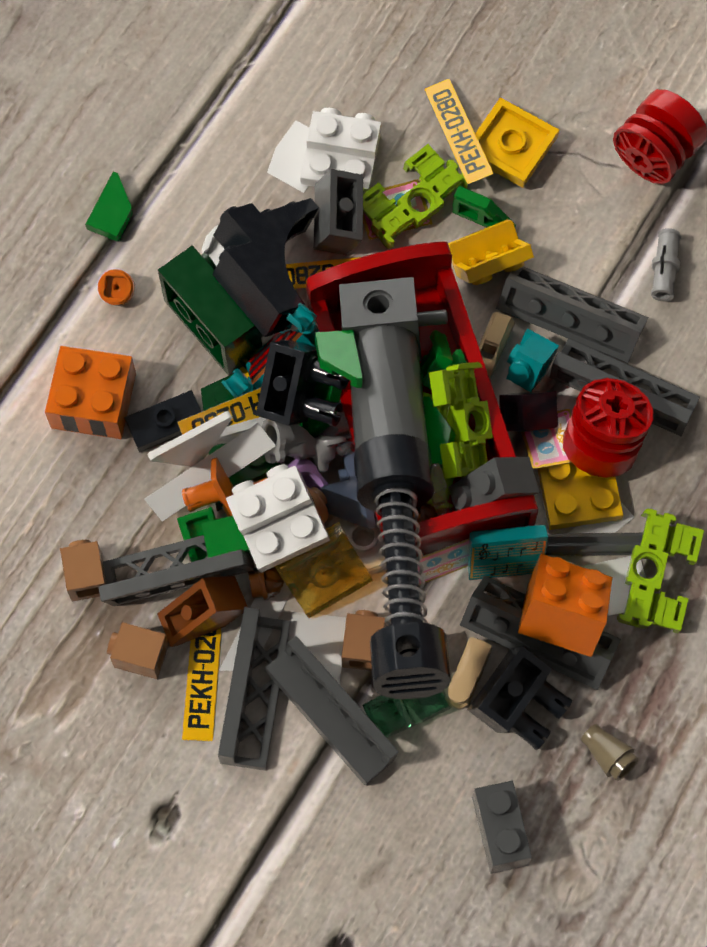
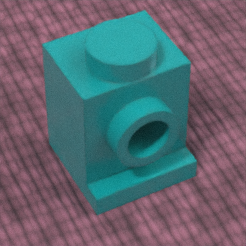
M527 329L520 344L515 345L508 357L507 363L511 366L508 369L506 379L532 392L547 374L559 345Z

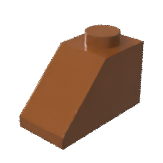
M235 576L208 577L199 580L158 612L157 615L170 647H175L227 626L243 614L244 607L248 606Z

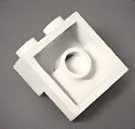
M330 107L323 108L321 112L313 111L306 140L307 149L300 176V184L315 187V184L330 169L362 174L363 194L367 192L371 186L381 137V122L375 121V118L367 113H358L355 115V118L342 116L339 110Z
M287 464L273 467L266 473L267 479L256 484L253 481L239 483L232 488L233 495L226 498L238 529L244 536L257 569L261 573L330 541L304 479L296 466L289 468Z

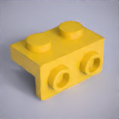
M509 219L448 243L456 276L473 285L490 281L493 278L492 274L502 270L505 272L518 270L525 265L524 261L534 258L530 244L518 239L514 223Z

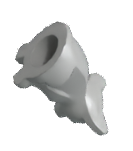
M269 419L263 421L262 428L276 445V447L265 453V460L269 463H275L276 461L281 463L285 461L286 456L297 460L310 458L319 472H327L329 462L336 456L337 444L346 441V437L342 436L313 437L298 424L285 425Z

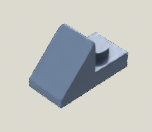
M355 451L344 453L342 458L345 469L338 470L340 482L321 487V492L327 498L326 506L328 513L367 529L376 528L374 511L362 506L357 499V478L354 468Z

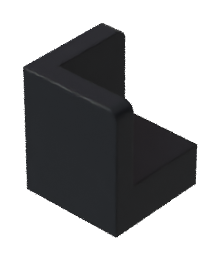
M532 391L499 395L500 411L507 431L527 432L558 427L556 391Z

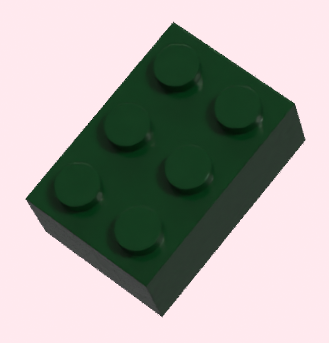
M191 245L158 269L165 303L229 376L234 373L235 369H240L246 365L262 348L261 338L263 335L212 275L216 265L210 256L206 253L201 255Z

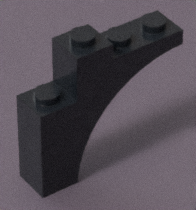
M311 198L299 202L292 201L285 206L272 210L265 209L262 212L253 203L240 207H230L221 215L220 223L213 235L225 250L220 254V261L212 275L264 337L290 329L293 324L287 320V316L289 314L292 315L297 310L300 302L305 305L294 289L288 275L285 263V243L307 231L319 210L318 205Z

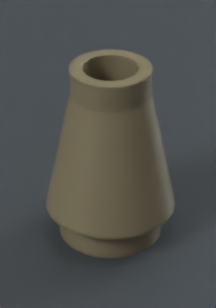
M598 724L591 726L581 738V741L588 747L606 776H612L616 781L627 776L638 763L639 759L633 754L634 749L603 730Z

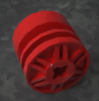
M656 89L637 107L636 113L628 117L624 125L615 131L613 143L622 161L633 172L652 183L665 184L675 176L676 171L684 166L685 160L692 157L707 139V127L700 113L687 100L671 91Z
M597 379L585 385L577 397L576 404L572 410V416L563 434V449L568 459L578 469L592 476L609 478L621 476L629 471L637 459L643 441L653 422V407L648 397L636 386L618 379Z

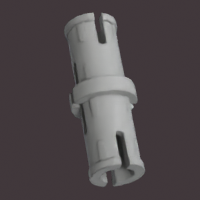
M666 228L658 233L657 255L652 260V269L655 272L651 296L658 301H670L674 298L675 277L681 265L678 259L681 234L675 229Z

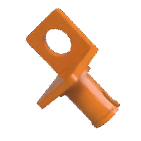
M216 457L211 459V480L182 489L183 500L190 512L220 501V503L225 505L230 516H233L226 501L227 497L233 495V485ZM262 479V480H259V481H256V482H253V483L256 484V483H259V482H261V481H263V480H265V479Z

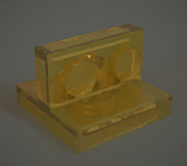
M340 522L326 529L330 541L275 566L308 618L313 617L374 581Z

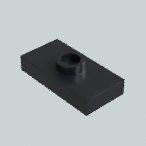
M192 390L124 418L140 453L181 436L178 421L198 414L201 410Z

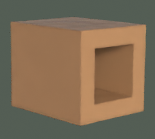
M77 540L71 542L69 547L60 548L66 588L71 601L99 597L98 587L106 585L102 553L98 542Z
M358 610L355 614L347 613L342 650V667L372 671L370 639L378 630L385 628L384 617H378L376 612L368 610Z
M122 622L119 632H113L110 637L107 654L111 655L110 659L114 668L158 680L169 643L166 634Z

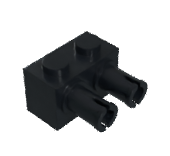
M293 340L271 342L256 416L285 425L307 422L308 418L335 427L342 417L335 414V412H343V405L338 402L334 403L314 397L316 382L344 390L349 383V379L342 378L343 376L338 373L332 375L321 369L317 350L314 346Z
M519 646L508 651L467 710L496 733L512 730L529 743L532 748L538 750L545 743L542 738H548L551 730L545 728L524 712L526 706L531 699H534L551 712L555 718L559 719L567 711L564 707H570L572 699L546 681L552 668L526 648Z

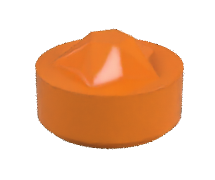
M113 269L101 276L98 282V292L105 302L111 305H123L133 297L135 283L127 272Z

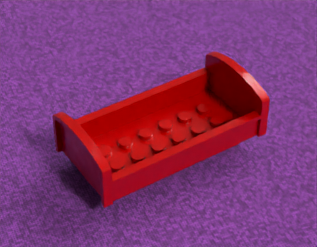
M448 242L423 243L378 252L339 264L306 279L308 309L317 315L314 321H316L318 331L328 332L342 331L340 284L414 277L417 312L445 309L448 317L447 324L419 327L422 358L431 350L433 345L430 335L432 331L437 330L446 335L451 355L455 350L461 349L467 363H481L482 368L474 369L479 402H488L493 438L485 439L487 460L490 461L494 457H516L451 267L452 254ZM349 380L347 387L341 392L340 402L343 405L344 415L355 447ZM422 385L423 392L432 395L431 389ZM470 414L468 425L474 431L476 422L474 416ZM455 477L453 484L459 481L461 477ZM451 495L448 501L449 504H452ZM534 495L497 500L455 511L453 506L445 513L436 511L437 517L418 523L420 530L417 535L421 539V545L418 549L421 550L423 555H427L469 539L470 532L535 526L539 509ZM375 512L377 521H379L380 519H382V516H379V515Z

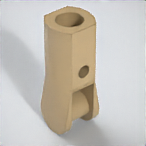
M499 312L492 314L478 345L481 354L485 351L494 355L492 360L482 356L489 378L492 377L515 324L512 317Z
M472 637L467 642L457 666V671L448 687L449 703L456 709L466 708L472 700L477 682L480 681L492 652V645Z

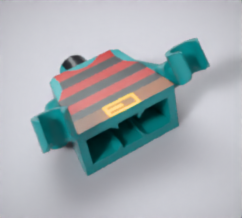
M300 302L297 310L292 315L289 314L287 316V320L298 329L294 331L287 329L274 334L247 362L248 379L237 368L229 379L223 380L221 383L234 398L261 388L270 343L293 340L316 347L315 332L319 331L314 320L317 315Z

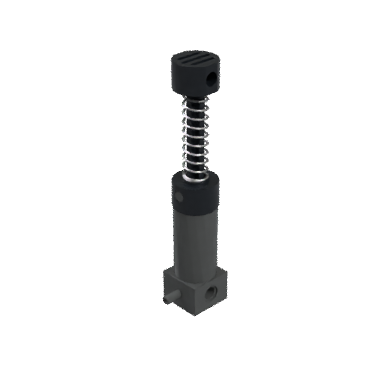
M414 277L340 284L342 330H353L363 377L362 388H355L351 385L350 380L355 442L354 468L357 478L356 495L362 506L382 516V519L377 522V526L383 530L379 534L378 539L384 543V546L379 549V553L385 557L380 566L386 570V574L382 576L381 580L387 584V588L383 590L382 594L389 599L383 606L386 611L390 612V615L384 621L389 626L378 630L370 639L373 688L378 694L394 699L429 697L446 689L450 684L451 676L447 635L442 628L429 624L424 618L427 615L428 609L423 604L426 600V594L422 590L425 585V581L421 576L424 567L420 563L423 554L418 549L421 545V539L417 535L420 526L416 522L419 516L416 508L425 505L432 499L434 483L431 476V450L427 439L420 367L422 356L419 327L447 324V311L444 309L417 312Z

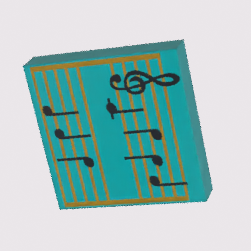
M546 525L470 532L468 552L469 580L482 579L484 576L495 578L532 574L540 554H546L548 539Z

